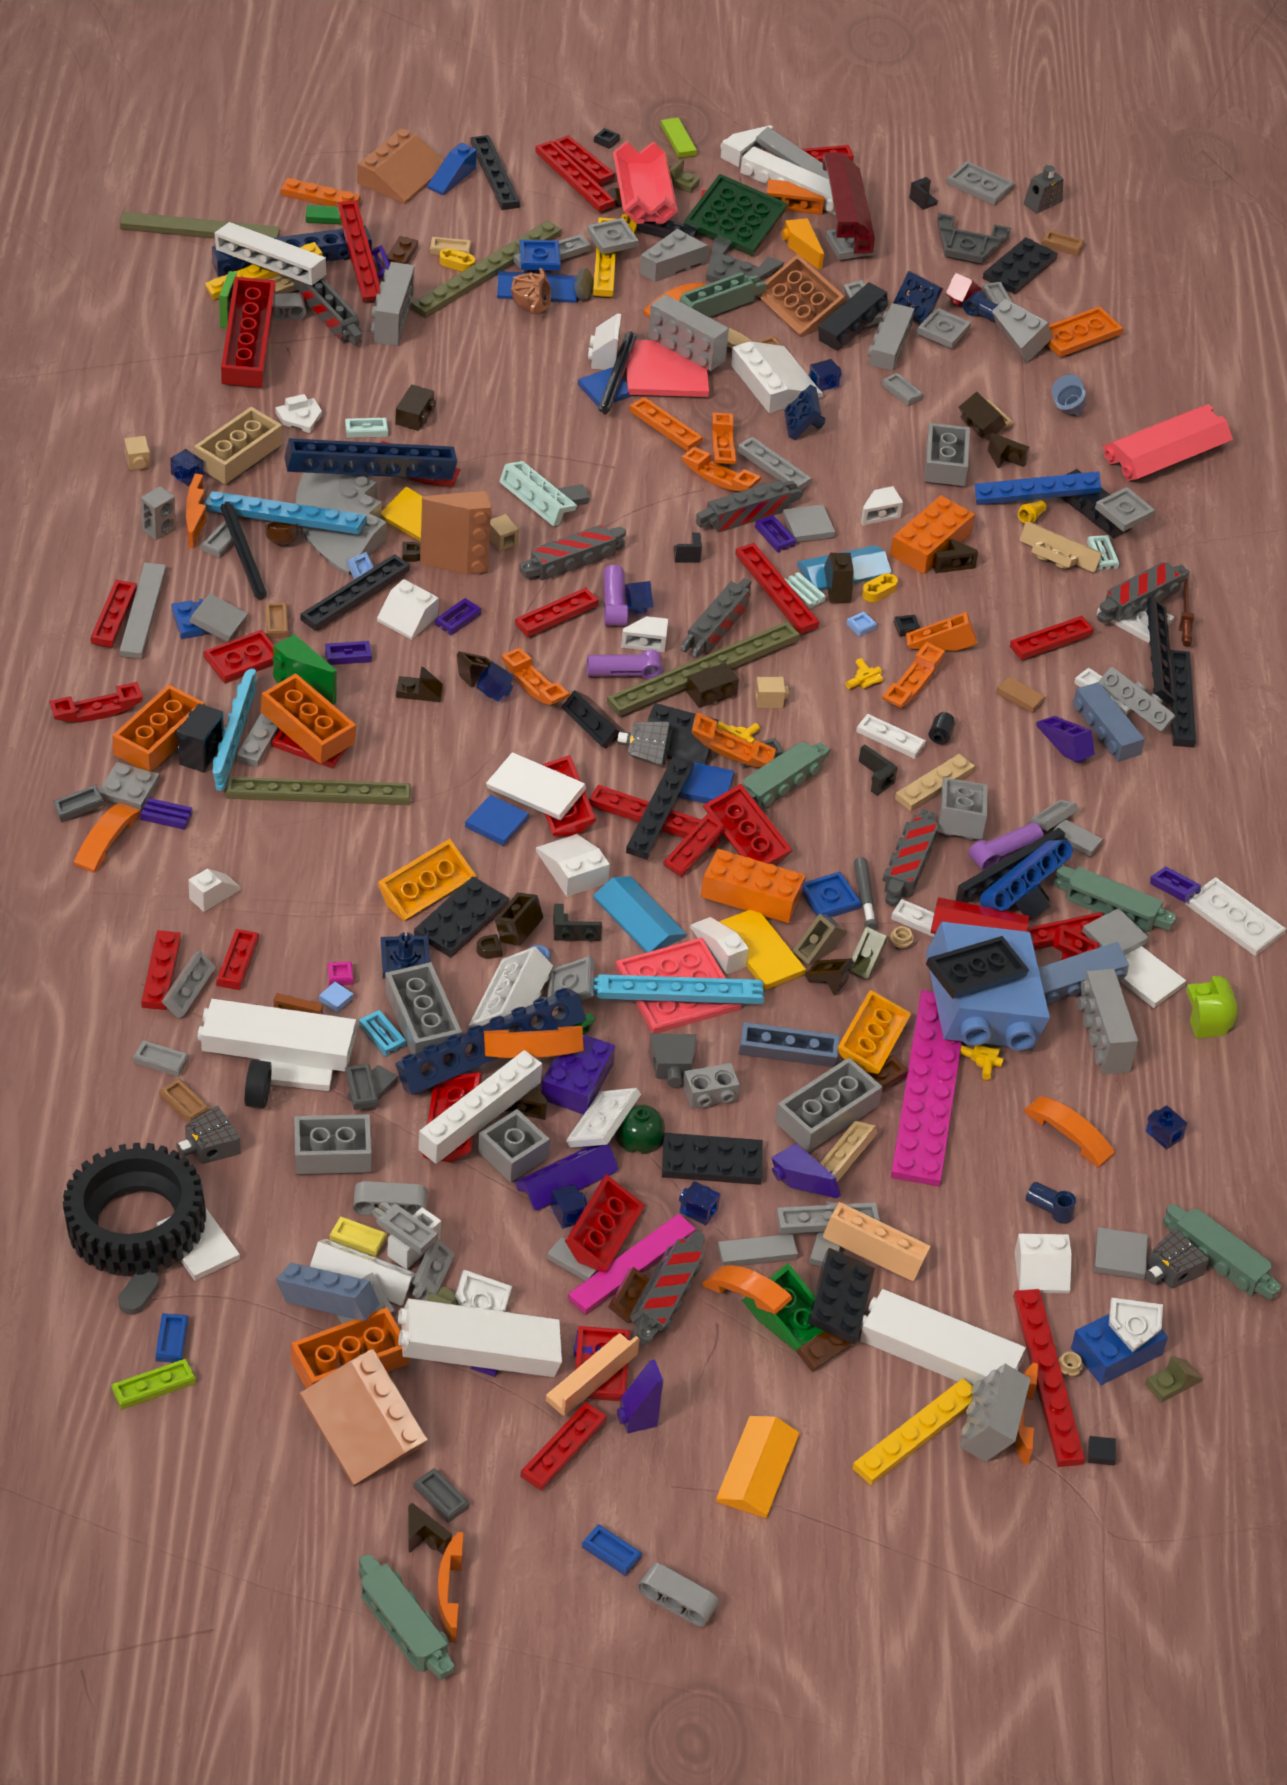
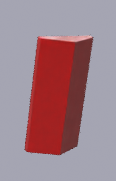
M570 755L541 764L581 782ZM585 791L561 820L545 814L553 836L579 835L596 822Z
M742 784L703 805L704 810L710 816L725 825L726 830L723 834L740 856L776 866L792 852V848Z
M938 897L930 933L935 934L941 922L1027 932L1029 916Z
M481 1072L458 1075L433 1086L427 1124L481 1084ZM473 1136L441 1161L453 1162L470 1153Z
M606 1174L565 1239V1243L577 1262L605 1273L645 1205Z

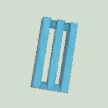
M380 1010L359 1019V1027L385 1057L390 1055V1051L395 1053L399 1047L401 1049L406 1047V1040ZM374 1019H376L382 1025V1027H379V1025L374 1021ZM383 1028L388 1032V1034L394 1039L395 1042L391 1041V1039L386 1035V1032L383 1030Z

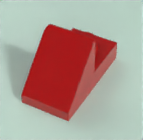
M1063 925L1055 928L1053 948L1062 952L1061 960L1098 948V942Z

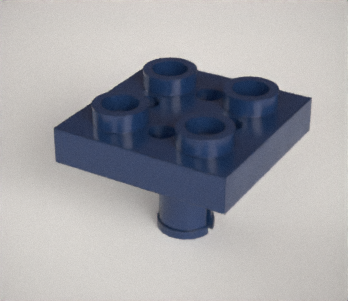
M908 271L893 303L906 307L912 305V308H915L913 318L922 323L932 313L943 288L912 271Z
M811 384L801 391L799 396L792 403L788 404L784 410L788 436L793 440H796L810 425L820 429L825 424V417L820 416L821 410L817 388Z
M403 932L399 936L380 937L383 979H385L386 972L430 963L428 936H413L409 932L405 936V932Z

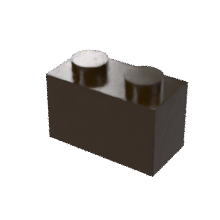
M411 384L396 407L395 424L419 431L422 424H426L429 413L433 412L436 407L434 391Z
M975 392L958 407L962 414L960 416L962 421L966 425L971 424L976 435L979 437L983 436L987 441L992 433L997 434L1006 426L1002 415L978 392Z
M725 662L688 675L686 692L695 704L701 708L737 695L739 678Z
M517 892L494 919L502 943L521 945L544 917L538 895Z

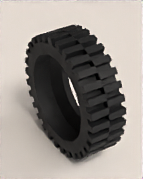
M133 1143V1149H126V1144L118 1145L119 1151L113 1152L112 1147L105 1149L106 1156L101 1157L97 1153L92 1156V1164L87 1160L81 1164L82 1171L78 1169L74 1171V1180L69 1179L66 1184L67 1190H64L63 1210L70 1242L73 1249L76 1248L77 1255L80 1258L84 1256L85 1262L88 1265L95 1262L97 1270L103 1271L105 1266H107L108 1274L116 1275L117 1270L121 1269L122 1276H130V1270H136L137 1275H142L146 1268H150L151 1273L159 1272L158 1265L163 1264L166 1269L172 1266V1258H175L178 1262L184 1258L183 1250L190 1253L193 1250V1242L198 1244L201 1239L200 1233L204 1232V1222H206L203 1188L200 1176L197 1174L194 1165H189V1160L185 1156L180 1159L179 1152L175 1150L168 1154V1149L165 1146L161 1145L158 1151L155 1150V1146L152 1143H147L146 1149H142L140 1143ZM150 1191L166 1198L174 1208V1213L164 1223L140 1233H115L105 1230L98 1225L99 1216L103 1208L112 1199L127 1192Z

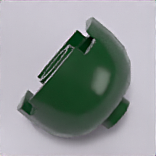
M644 1104L634 1105L617 1129L616 1140L622 1148L631 1153L634 1150L642 1151L641 1154L654 1152L663 1143L665 1134L664 1120L653 1107Z

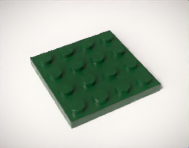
M719 174L684 220V224L697 228V232L727 242L731 247L753 256L786 211L788 203Z

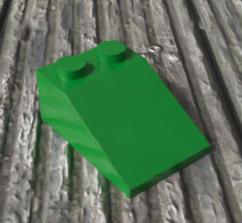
M295 634L273 645V677L277 683L297 674L331 704L336 703L337 670Z
M787 1263L768 1277L786 1290L792 1297V1300L779 1312L772 1314L759 1309L754 1299L745 1297L742 1301L760 1323L794 1351H797L799 1347L822 1333L823 1330L807 1323L814 1294L791 1265Z

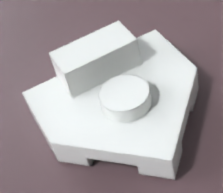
M305 394L285 398V405L275 407V413L283 426L302 428V431L311 433L314 424L322 416V410L314 398L307 399Z
M463 1270L455 1297L460 1306L504 1312L512 1286Z
M1111 1298L1109 1326L1128 1348L1134 1352L1161 1331L1163 1304Z

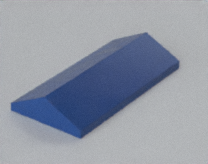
M498 271L497 298L513 299L511 293L513 277L529 273ZM546 274L551 288L550 302L576 303L577 295L574 286L577 275Z

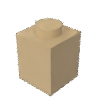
M146 437L124 438L125 457L129 471L150 468V453Z
M504 514L491 519L490 541L499 552L517 546L519 529L510 518Z
M757 677L755 688L757 708H783L784 699H788L789 693L788 686H784L783 677Z

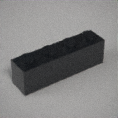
M868 282L818 326L819 341L835 350H839L843 345H846L853 336L860 333L868 323H871L879 312L881 313L888 307L887 291Z
M1075 469L1068 474H1077L1082 472L1078 469ZM1101 488V493L1061 497L1113 539L1132 529L1130 528L1123 532L1095 509L1097 501L1110 496L1103 488Z

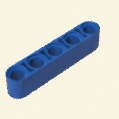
M1049 840L985 890L980 897L981 906L998 911L1008 909L1072 856L1073 848L1071 843L1067 840Z

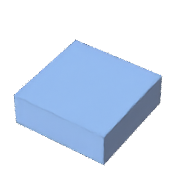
M367 552L346 561L354 579L373 568Z
M865 612L847 619L846 625L859 637L877 629V623Z
M336 982L319 995V1001L337 1013L353 1000V993Z

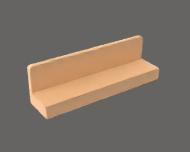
M841 1202L836 1206L823 1234L824 1239L911 1281L915 1280L931 1247Z
M620 1333L546 1394L545 1401L565 1417L638 1355L639 1338L635 1336L629 1341Z

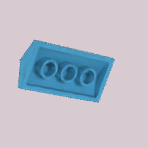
M876 545L840 552L851 553L854 570L853 584L872 580L884 573L892 574L885 551ZM829 555L798 561L797 565L804 577L820 591L826 590L827 583L824 565Z
M631 876L613 877L593 895L596 902L645 953L668 947L687 935Z

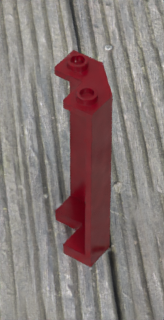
M824 153L822 168L824 171H827L837 218L836 238H854V254L873 253L875 235L860 168L844 153Z

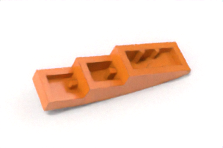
M196 473L190 484L186 501V533L189 548H194L206 523V505H203L205 502L203 475Z

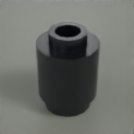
M941 712L934 717L928 733L929 738L934 743L946 744L949 742L955 727L954 717L947 712Z

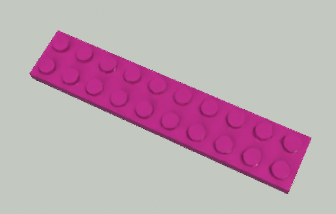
M921 990L891 1178L940 1187L962 1041L943 1038L935 995L931 991Z

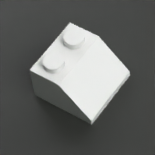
M616 314L597 326L595 336L591 335L590 347L592 348H589L588 360H592V369L606 370L614 367L619 347L621 314Z
M403 579L390 591L377 617V622L412 640L438 617L439 598Z
M1018 1234L1014 1254L1019 1290L1039 1289L1040 1293L1069 1294L1071 1283L1069 1234Z

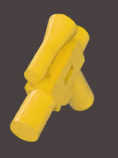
M859 658L855 662L859 669L854 678L845 682V686L849 690L856 686H861L865 689L873 684L883 682L882 670L879 666L869 668L863 658Z
M722 722L718 723L719 729L752 744L756 739L751 736L760 731V726L757 723H754L747 729L732 725L728 726Z
M961 1045L960 1055L971 1058L972 1061L976 1062L977 1066L983 1068V1079H991L992 1067H1002L1004 1058L998 1057L1000 1049L976 1045L973 1049Z

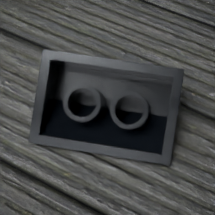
M654 703L647 722H670L673 726L667 759L672 760L674 756L706 765L712 750L691 733L696 714ZM711 718V719L717 721L716 727L718 728L719 720H718V719Z

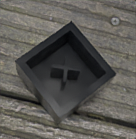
M198 703L195 709L189 712L184 725L179 726L176 734L179 742L177 748L179 765L203 773L206 771L218 753L219 742L223 740V711Z

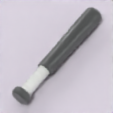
M858 857L854 860V870L861 905L865 913L866 922L864 923V928L868 926L877 930L878 922L874 917V902L868 863L864 857Z

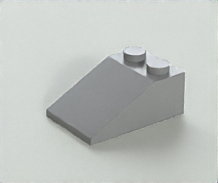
M943 777L937 832L946 836L957 835L969 840H982L987 818L988 785Z

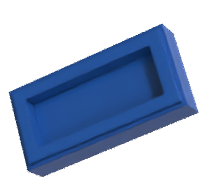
M162 1313L155 1355L157 1362L174 1363L183 1359L188 1315Z
M599 1524L582 1542V1548L624 1576L642 1558V1552Z

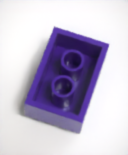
M583 1034L584 1051L555 1056L542 1080L541 1093L547 1099V1102L584 1115L596 1098L614 1064L615 1045Z

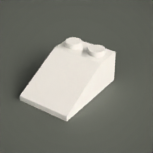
M578 834L536 847L537 854L566 897L605 885L608 882L609 862L599 848Z

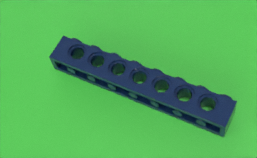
M364 225L369 247L372 250V239L366 225ZM343 228L274 238L299 248L315 242L321 250L323 257H326V262L350 258ZM212 246V263L218 277L228 275L229 271L234 272L253 265V263L218 251L216 246Z
M289 438L284 456L287 472L452 480L457 465L454 447Z
M568 988L555 991L553 996L538 998L533 1001L532 1005L527 1007H517L511 1011V1014L504 1017H494L489 1020L490 1023L483 1026H473L462 1035H452L446 1038V1042L439 1045L432 1044L426 1046L423 1049L424 1051L418 1054L403 1056L401 1061L395 1063L403 1089L409 1094L414 1095L499 1058L485 1056L484 1031L509 1030L513 1025L516 1026L514 1032L558 1030V1027H569L585 1021L586 1017L578 993ZM558 1006V1013L552 1016L553 1009ZM537 1015L536 1023L531 1025V1019ZM472 1044L471 1051L465 1054L466 1047ZM450 1053V1059L443 1063L444 1056ZM428 1063L427 1070L421 1073L422 1066Z

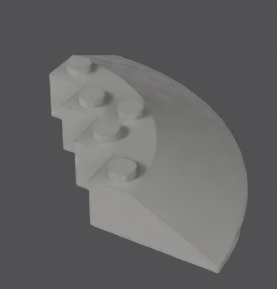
M303 474L296 492V504L364 514L367 517V523L359 535L301 526L305 539L315 547V552L327 558L328 563L336 569L350 575L351 571L346 561L365 552L370 556L386 542L387 522L381 519V501L376 500V482L371 480V476Z

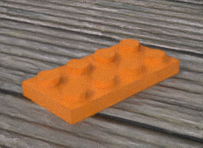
M1098 306L1049 324L1053 338L1046 345L1059 357L1119 336L1123 333V327Z

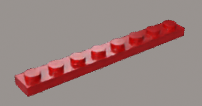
M1040 1290L1014 1291L1013 1298L1030 1364L1038 1363L1036 1387L1057 1467L1083 1465L1085 1458Z

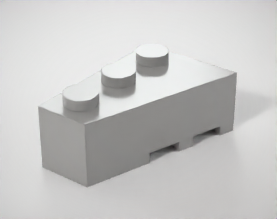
M676 229L641 254L639 274L656 282L674 276L676 271L682 269L685 271L691 270V266L696 264L705 265L708 245Z
M1006 298L992 311L998 329L1010 341L1026 364L1053 338L1047 321Z

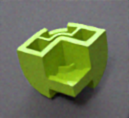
M1212 976L1210 982L1187 985L1186 992L1193 1008L1189 1021L1196 1039L1227 1034L1228 1030L1236 1023L1238 1016L1237 1000L1229 981L1221 976Z

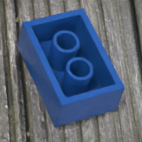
M1109 1314L1075 1330L1071 1349L1081 1357L1082 1363L1100 1385H1103L1163 1355L1168 1336L1161 1329L1157 1335L1132 1352L1109 1326Z

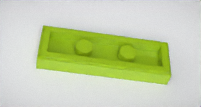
M679 117L661 120L660 126L678 158L696 156L697 149Z
M185 1358L111 1384V1390L122 1410L196 1384V1378Z

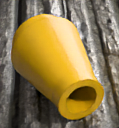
M1041 500L1023 504L1018 511L1019 520L1022 523H1034L1046 511V504Z

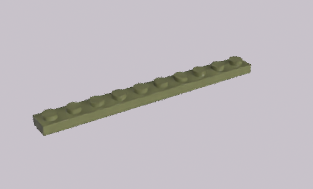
M547 220L413 301L411 309L427 318L498 274V271H504L515 264L514 255L520 254L519 240H554L561 236L562 229Z
M786 621L607 697V704L618 716H622L685 689L688 675L725 662L733 669L799 641L800 634Z

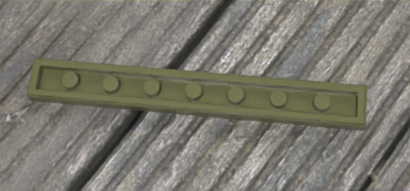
M123 211L120 229L215 238V232L228 222ZM231 222L271 238L279 236V226Z
M228 777L226 799L410 805L411 783Z

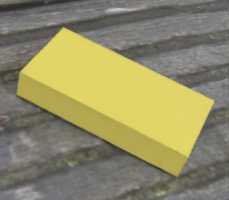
M341 1216L330 1234L331 1241L377 1257L387 1239V1233Z

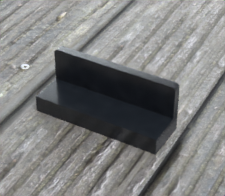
M576 690L572 692L561 707L601 747L607 748L615 736L619 735L620 731H624L589 696Z

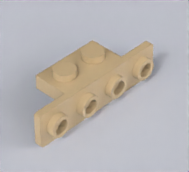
M1031 522L1025 523L1020 537L1021 542L1033 546L1031 552L1037 554V558L1056 562L1055 565L1063 569L1077 565L1095 572L1102 556L1100 551Z

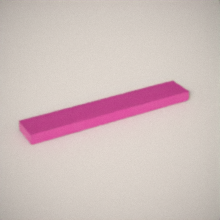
M678 1213L615 1259L605 1273L597 1272L568 1294V1300L586 1315L617 1292L629 1269L635 1267L643 1273L661 1260L666 1249L671 1247L676 1240L690 1237L691 1233L696 1231V1228Z

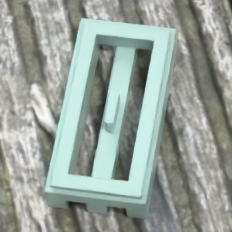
M387 418L345 419L346 438L388 437Z
M1089 536L1087 539L1088 546L1102 552V559H1100L1097 569L1102 570L1103 567L1110 569L1111 566L1114 569H1118L1119 561L1109 536ZM1106 550H1107V552H1108V555H1109V557H1110V560H1108V558H1107Z
M799 572L795 573V577L791 575L788 580L785 578V581L809 609L825 602L826 596Z

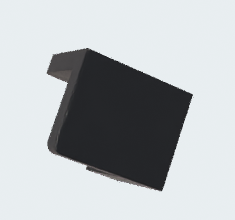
M927 177L911 182L909 196L923 210L937 205L938 202L929 193L931 180Z
M692 533L691 544L674 545L675 563H700L702 551L700 533Z
M1037 884L1016 901L1015 904L1023 915L1029 916L1030 921L1051 907L1052 901L1041 885Z

